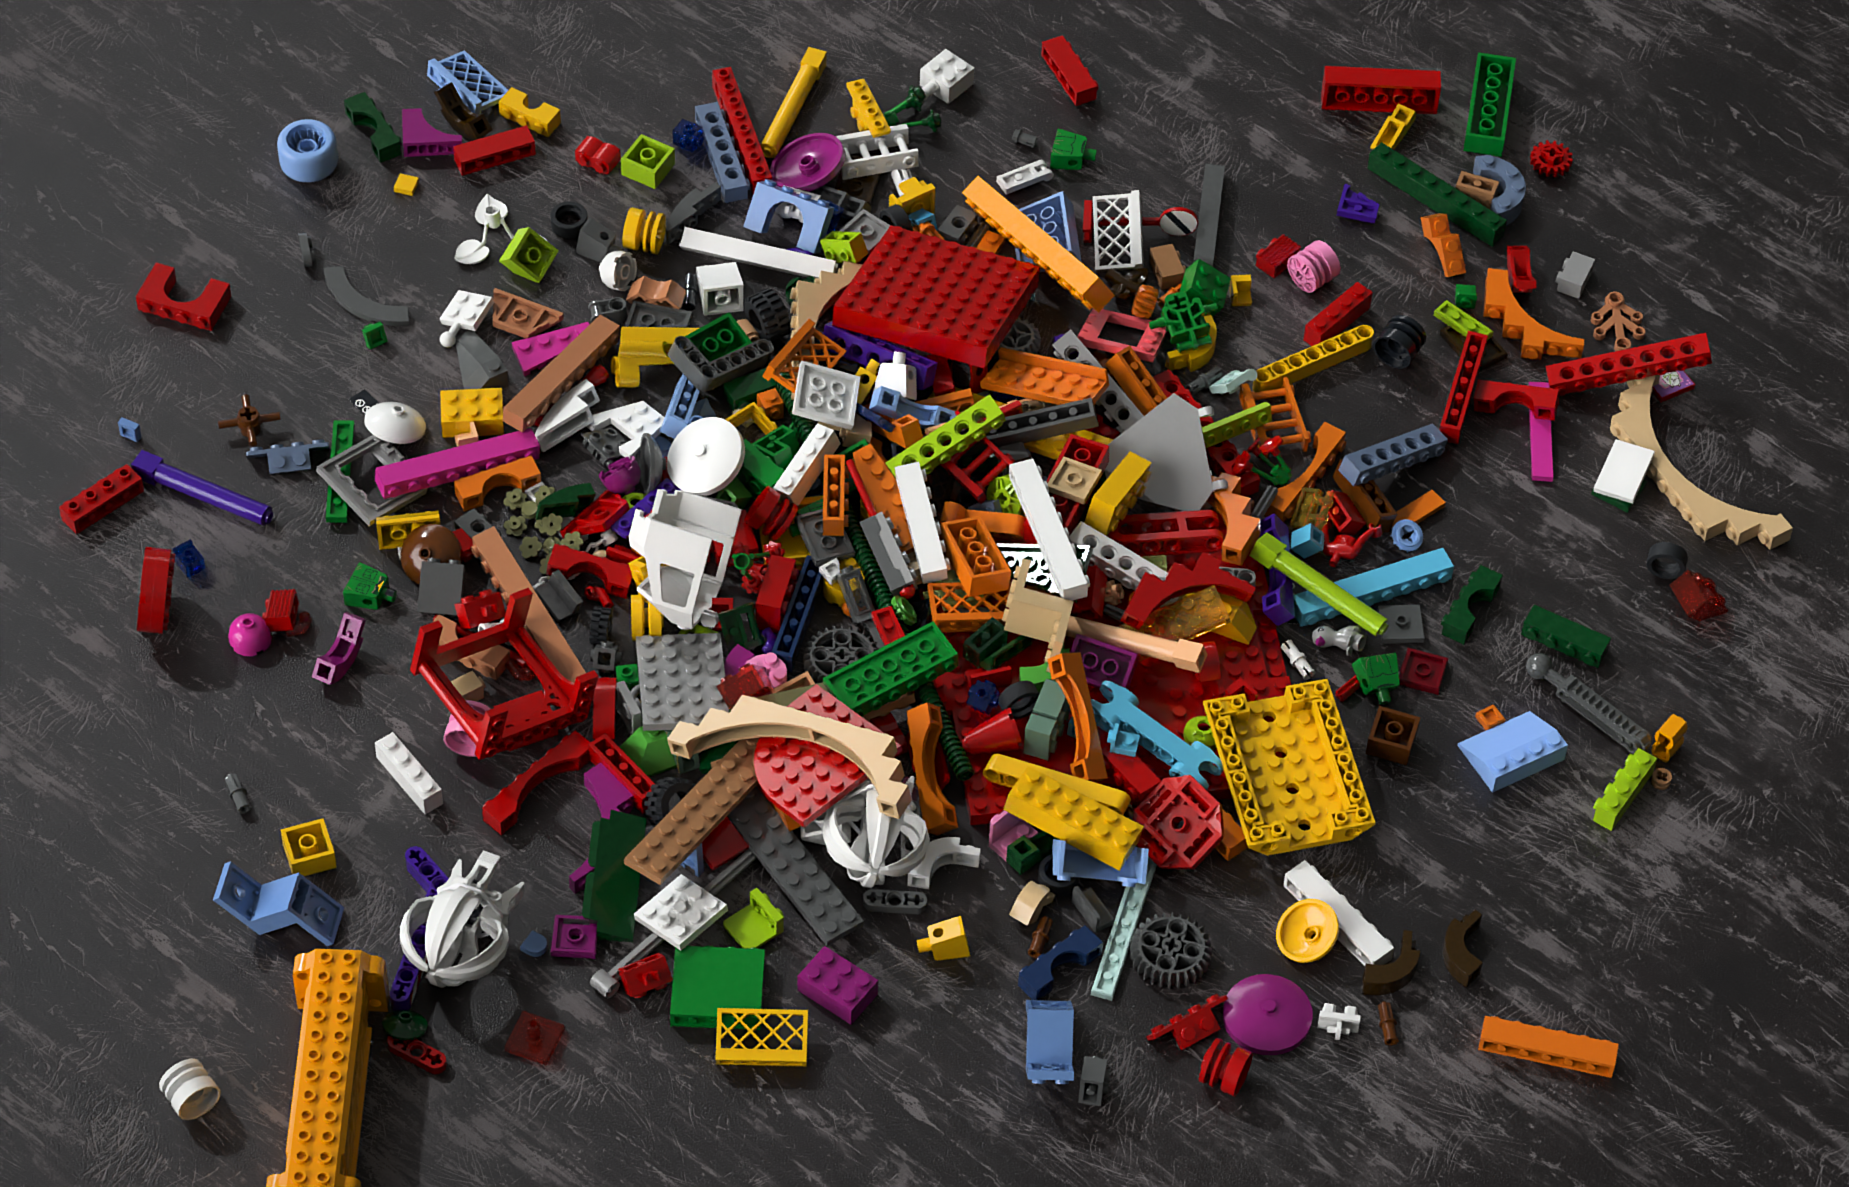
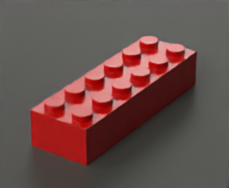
M1325 66L1321 90L1322 109L1393 112L1399 103L1414 110L1416 114H1437L1441 92V71Z
M1070 434L1046 482H1049L1063 457L1101 469L1103 475L1109 463V445ZM1095 488L1085 505L1050 492L1048 493L1055 500V510L1061 513L1062 526L1068 529L1069 536L1079 522ZM1026 519L1024 523V540L1037 543Z

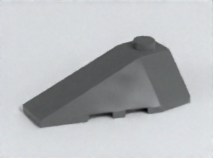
M470 330L455 336V345L464 389H504L509 387L508 370L500 358L474 331Z

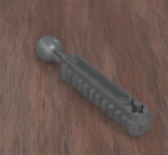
M1535 653L1529 657L1526 662L1527 673L1534 679L1545 678L1556 686V696L1562 702L1567 703L1625 747L1630 753L1634 754L1638 748L1645 752L1650 748L1651 736L1649 732L1579 681L1577 677L1570 675L1565 679L1552 669V660L1543 653Z

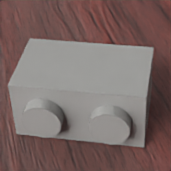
M1573 251L1570 258H1566L1563 263V272L1559 271L1555 281L1558 283L1557 291L1579 299L1593 272L1595 259Z

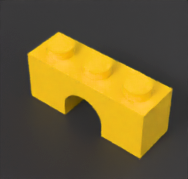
M513 87L499 100V114L521 126L527 125L529 129L546 137H549L561 123L560 109L545 102L536 109H529L528 94Z

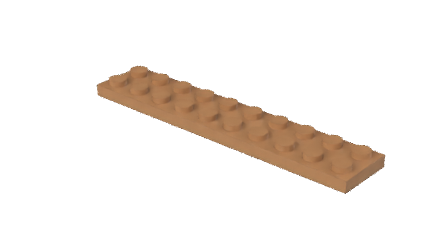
M759 738L739 740L624 858V864L661 885L758 784L754 769V754Z

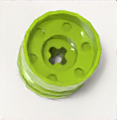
M1009 474L997 477L990 482L987 488V500H999L1003 513L1025 514L1010 481Z

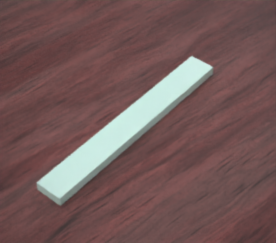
M1149 857L1146 884L1136 883L1135 887L1126 886L1091 990L1092 996L1110 1001L1113 1000L1131 945V938L1137 927L1157 867Z

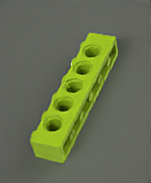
M989 394L887 461L886 465L895 477V467L919 462L921 469H925L926 475H928L939 464H944L956 453L965 451L974 441H980L991 430L1000 428L1003 422L1006 421L1005 416ZM980 418H986L983 423H977ZM963 429H969L966 434H960ZM951 440L948 446H943L945 441ZM928 452H934L931 457H925Z

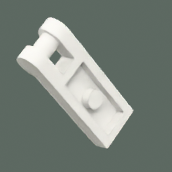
M1038 160L997 176L996 182L1005 194H1009L1043 180L1049 181L1053 178L1054 174L1050 169H1047V164L1044 160Z

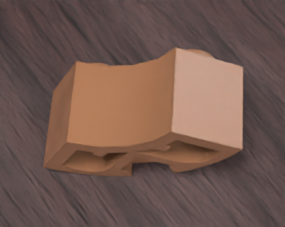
M644 275L632 282L626 301L630 304H633V301L680 309L686 290L672 279L656 281Z

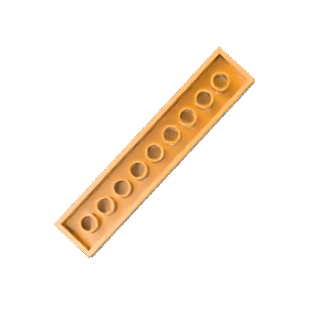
M977 176L962 192L967 198L965 202L974 209L973 211L980 218L986 219L985 221L992 228L995 227L997 232L1004 238H1008L1014 247L1022 249L1021 252L1027 258H1031L1037 266H1040V269L1043 268L1052 279L1058 280L1057 283L1065 290L1068 289L1074 298L1082 301L1081 303L1088 310L1093 308L1099 313L1115 296L1096 274L982 178Z

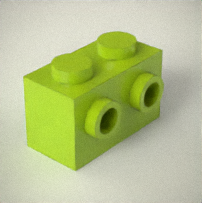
M832 231L820 240L826 259L834 260L838 264L844 261L859 263L868 254L861 232Z

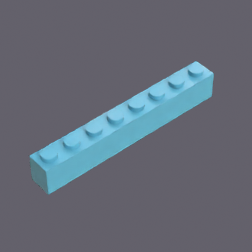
M1440 548L1334 583L1366 605L1371 606L1383 600L1388 601L1402 594L1406 595L1421 588H1428L1430 585L1440 582L1444 583L1452 579L1454 565L1444 548ZM1309 591L1293 595L1294 613L1301 627L1313 625L1318 621L1331 619L1342 614Z

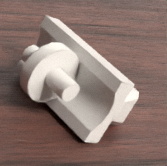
M1325 1003L1323 1010L1319 1014L1318 1028L1327 1029L1328 1033H1335V1040H1340L1341 1034L1349 1035V1032L1358 1033L1361 1015H1358L1357 1007L1347 1006L1344 1009V1013H1336V1006L1334 1004Z

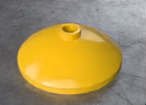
M1305 899L1293 904L1283 913L1277 925L1276 940L1279 949L1286 957L1299 963H1309L1322 958L1332 949L1338 938V917L1335 911L1321 900Z

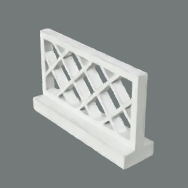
M1139 190L1131 191L1130 194L1093 196L1096 272L1109 271L1111 268L1115 271L1144 268L1142 209ZM1120 200H1128V206L1123 211L1116 206ZM1106 201L1110 206L1102 212L1098 209L1097 202ZM1112 208L1120 213L1114 221L1107 216ZM1123 216L1129 220V224L1124 229L1116 224ZM1103 218L1111 223L1104 231L1098 227V223ZM1114 226L1121 231L1115 239L1107 234ZM1123 235L1130 239L1125 248L1117 242ZM1104 236L1111 241L1105 249L1099 245V241ZM1114 245L1122 250L1115 258L1108 253ZM1126 253L1131 257V264H1122L1118 260ZM1105 254L1112 259L1108 265L1100 266V259Z

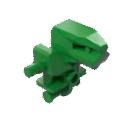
M1186 292L1173 293L1166 296L1161 317L1150 321L1149 327L1151 330L1165 327V331H1168L1171 335L1170 342L1171 344H1176L1178 353L1188 349L1197 350L1198 346L1212 344L1209 335L1210 325L1206 323L1204 315L1218 311L1216 303L1202 305L1198 297L1193 298L1190 304Z

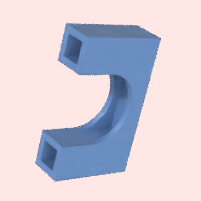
M765 179V181L757 182L743 227L758 233H767L775 209L781 203L789 202L800 210L803 217V227L796 247L813 254L821 253L822 245L820 240L827 234L835 208L829 206V202L818 199L816 201L811 199L812 196L802 192L800 194L794 193L793 188L776 186V182Z

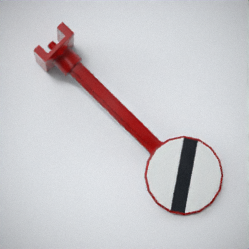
M1084 200L1083 242L1091 243L1094 227L1092 200ZM1173 207L1165 210L1160 217H1142V226H1160L1167 234L1185 236L1197 229L1198 218L1192 210L1183 207ZM1109 217V218L1114 221L1117 217ZM1122 217L1116 224L1127 226L1129 220ZM1103 218L1098 223V227L1109 226L1111 223Z

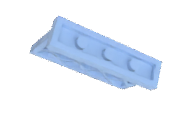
M465 50L441 61H437L435 58L428 61L427 76L440 88L452 82L463 103L475 114H481L482 110L498 104L499 100L508 91L506 87ZM464 58L468 63L457 61ZM444 66L453 67V70L446 69ZM455 68H463L467 70L466 72L456 71ZM469 70L478 71L480 74L469 73ZM455 76L463 77L465 80H458ZM467 78L476 79L478 83L469 82ZM481 80L489 81L492 85L482 84L480 82ZM467 87L476 88L477 90L470 91ZM479 89L489 90L490 94L479 92ZM493 91L501 92L502 95H495L492 93ZM479 98L489 99V100L482 103V101H481Z

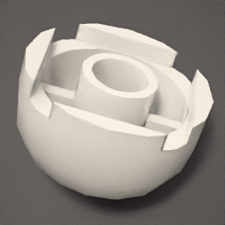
M613 251L602 260L599 266L600 277L607 287L618 291H626L631 287L627 285L631 280H635L637 272V262L635 258L631 257L632 253Z

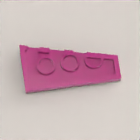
M589 322L512 342V349L524 377L531 374L530 371L536 368L541 369L545 367L547 362L558 356L590 325Z

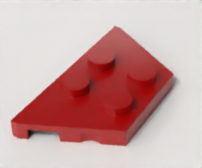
M606 490L560 531L562 538H565L566 533L572 534L574 531L579 532L581 535L609 530L611 525L630 509L629 504L618 493L614 494Z

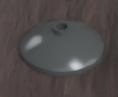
M643 433L639 451L640 480L645 495L649 494L659 485L663 470H666L667 467L666 458L662 457L660 446L649 433Z

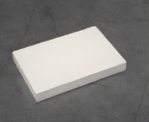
M1616 439L1594 486V492L1633 504L1653 460L1655 451Z

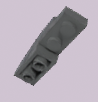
M715 182L702 192L695 188L679 202L666 226V242L668 244L679 239L683 235L685 227L693 229L698 224V215H702L705 210L712 205H716L721 200V186Z

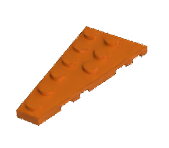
M870 443L853 452L854 463L876 512H883L886 518H891L895 527L891 530L894 535L898 534L903 544L900 546L901 552L906 551L909 554L914 551L897 481Z

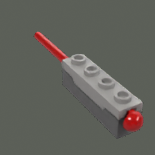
M849 459L846 461V465L869 515V518L859 523L893 596L899 595L905 599H910L914 596L915 590L918 589L915 581L919 579L914 569H909L907 565L910 563V559L906 551L901 552L900 546L903 544L898 534L894 535L891 530L895 528L891 518H886L883 512H876L854 460Z

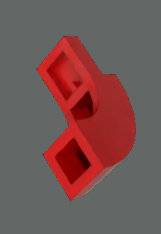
M1507 246V267L1511 291L1513 293L1532 292V289H1536V280L1531 273L1530 249L1528 246Z

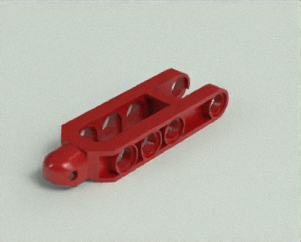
M1213 510L1126 515L1123 520H1119L1115 531H1110L1107 537L1124 547L1128 543L1136 544L1135 547L1129 550L1141 557L1216 552L1222 549L1224 541L1223 534L1216 529L1220 523L1217 513ZM1208 518L1214 519L1211 524L1203 523ZM1165 521L1173 522L1168 527L1162 526ZM1143 523H1152L1149 528L1141 527ZM1123 524H1131V527L1128 529L1120 528ZM1211 538L1219 539L1216 543L1208 542ZM1171 540L1177 541L1174 546L1166 545ZM1148 542H1156L1154 547H1146Z

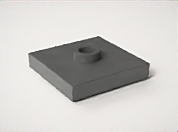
M1420 605L1378 606L1377 612L1388 619L1387 624L1389 625L1386 632L1381 635L1382 644L1424 643L1425 638Z

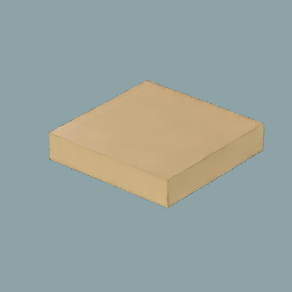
M1063 457L1047 483L1049 492L1085 505L1102 476V470Z

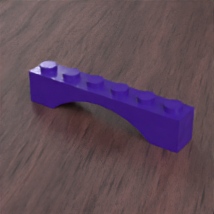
M1275 513L1262 519L1261 535L1259 538L1267 532L1287 545L1285 550L1290 553L1288 526ZM1272 567L1269 570V588L1262 597L1263 613L1279 626L1295 618L1292 579Z

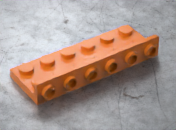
M1003 347L998 349L999 360L980 382L981 389L1057 405L1092 398L1095 404L1109 387L1107 369Z

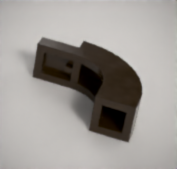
M452 82L434 91L442 106V109H440L441 113L451 127L462 137L474 141L493 131L484 113L475 114L466 107Z
M1476 909L1470 915L1466 914L1461 921L1456 918L1451 921L1446 931L1442 951L1447 970L1455 980L1466 988L1480 975L1483 964L1482 961L1467 950L1464 944L1465 940L1480 927L1482 914Z
M1403 930L1400 957L1396 961L1387 965L1365 964L1362 994L1386 995L1394 993L1411 981L1416 972L1420 951L1415 950L1416 940H1412V931Z

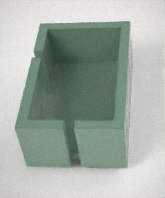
M1046 679L1033 708V713L1039 715L1031 713L1025 727L1023 753L1048 761L1050 754L1055 753L1057 749V737H1062L1065 728L1063 723L1065 720H1069L1071 710L1058 683Z

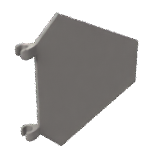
M1173 393L1108 444L1109 463L1105 469L1106 480L1131 451L1152 462L1149 469L1151 471L1150 478L1144 484L1146 490L1141 498L1137 497V499L1181 511L1201 510L1214 490L1228 488V483L1225 479L1212 482L1200 417L1213 416V407L1207 406L1197 409Z

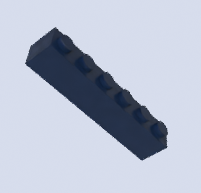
M809 555L806 556L771 652L784 662L788 672L793 671L823 587V576L819 573V567H815Z

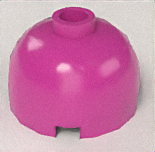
M246 613L234 619L229 627L228 638L230 646L234 648L237 654L255 656L257 652L267 650L271 644L272 635L261 616L254 613Z

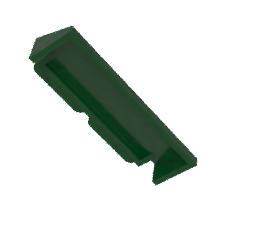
M615 810L610 811V819L601 817L600 821H595L592 824L588 864L595 869L594 872H590L586 876L582 916L584 919H588L589 923L597 924L598 940L633 942L636 922L634 913L637 912L641 874L625 865L624 858L645 838L647 819Z

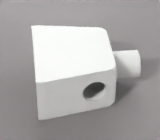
M894 352L893 363H882L880 365L874 390L884 386L901 392V395L908 400H916V368L905 365L906 353Z

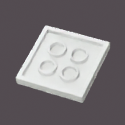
M801 361L792 414L852 430L860 376Z
M681 874L635 912L634 917L636 921L681 951L728 911L727 904Z

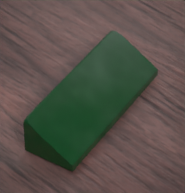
M1020 635L983 660L979 665L987 671L997 669L1031 646L1033 638Z

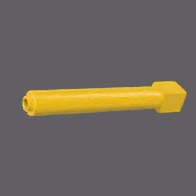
M808 47L801 60V68L760 145L765 157L774 158L778 154L815 81L820 79L826 67V51Z

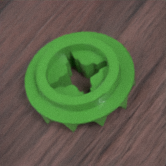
M894 596L891 604L900 620H903L907 625H914L917 622V615L912 605L904 597Z

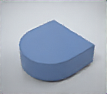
M532 930L521 944L520 950L533 957L541 956L547 950L546 938Z

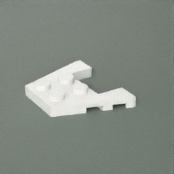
M644 401L593 414L594 422L586 427L591 431H596L610 424L614 425L631 439L619 446V453L624 457H629L631 460L632 456L636 458L635 454L640 451L643 433H649L655 439L661 433L660 429L665 417Z

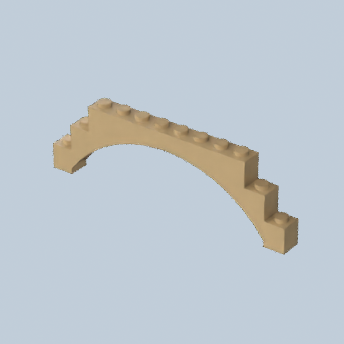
M844 261L841 269L838 268L837 273L821 271L819 277L815 278L814 283L797 281L796 287H792L790 299L793 300L790 308V313L793 314L790 327L793 328L791 338L808 319L817 324L822 315L837 302L863 264ZM812 336V337H811L812 344H815V342H814V336ZM801 349L802 355H811L809 349ZM792 361L791 363L792 367H799L800 365L799 361ZM794 372L795 379H797L798 372ZM792 392L791 399L794 400L795 394ZM855 413L852 430L818 421L820 425L840 431L839 436L842 438V446L851 447L863 439L870 443L872 437L871 422L864 420L857 413Z
M1660 375L1627 381L1629 389L1620 393L1618 406L1621 412L1612 416L1611 433L1620 441L1655 451L1646 474L1654 480L1659 490L1665 493L1670 503L1681 512L1683 519L1692 525L1697 535H1700L1706 541L1726 532L1727 537L1733 540L1737 546L1758 536L1760 542L1765 544L1769 550L1790 540L1793 527L1781 513L1778 515L1761 514L1729 505L1710 496L1688 481L1668 460L1652 428L1650 397L1653 392L1652 387L1659 384Z
M742 695L730 713L710 708L699 726L679 721L667 738L671 754L688 759L692 755L708 748L742 739L783 737L814 742L844 755L867 775L878 793L876 800L880 813L882 812L887 816L900 819L912 801L908 785L901 782L905 776L902 763L894 758L898 752L894 736L854 726L850 723H843L831 718H825L810 712H803L792 707H785L774 702H767L756 697Z

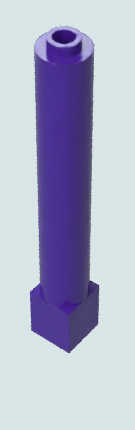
M141 450L131 463V468L142 478V481L154 486L156 483L162 484L262 526L270 523L273 518L271 506L165 464L163 458Z

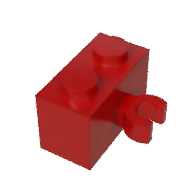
M491 589L479 592L480 596H466L461 598L462 602L454 604L461 629H471L479 626L480 623H488L505 617L506 611L501 593L492 592Z
M660 953L618 969L626 994L634 998L645 996L647 994L646 991L651 989H663L667 986V983L673 981L666 958Z

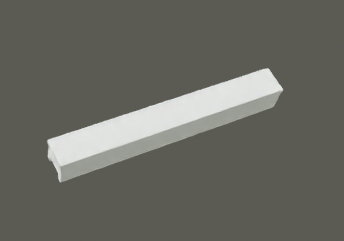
M687 227L684 228L682 240L679 244L683 250L807 278L808 276L818 278L821 271L836 273L838 264L834 260Z

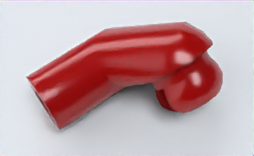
M592 586L585 588L584 594L588 599L601 602L605 608L613 607V602L605 589Z

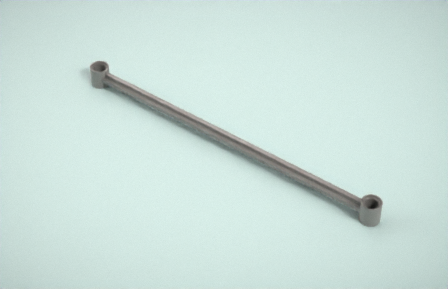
M750 849L746 850L703 889L715 896L754 862L757 857ZM653 932L608 973L603 969L598 970L592 976L590 985L607 999L611 998L620 987L618 981L621 978L618 969L644 959L664 939Z

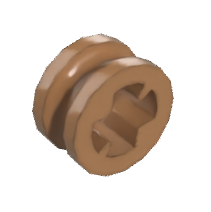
M1658 768L1653 772L1651 783L1656 789L1665 790L1670 786L1672 775L1667 769Z

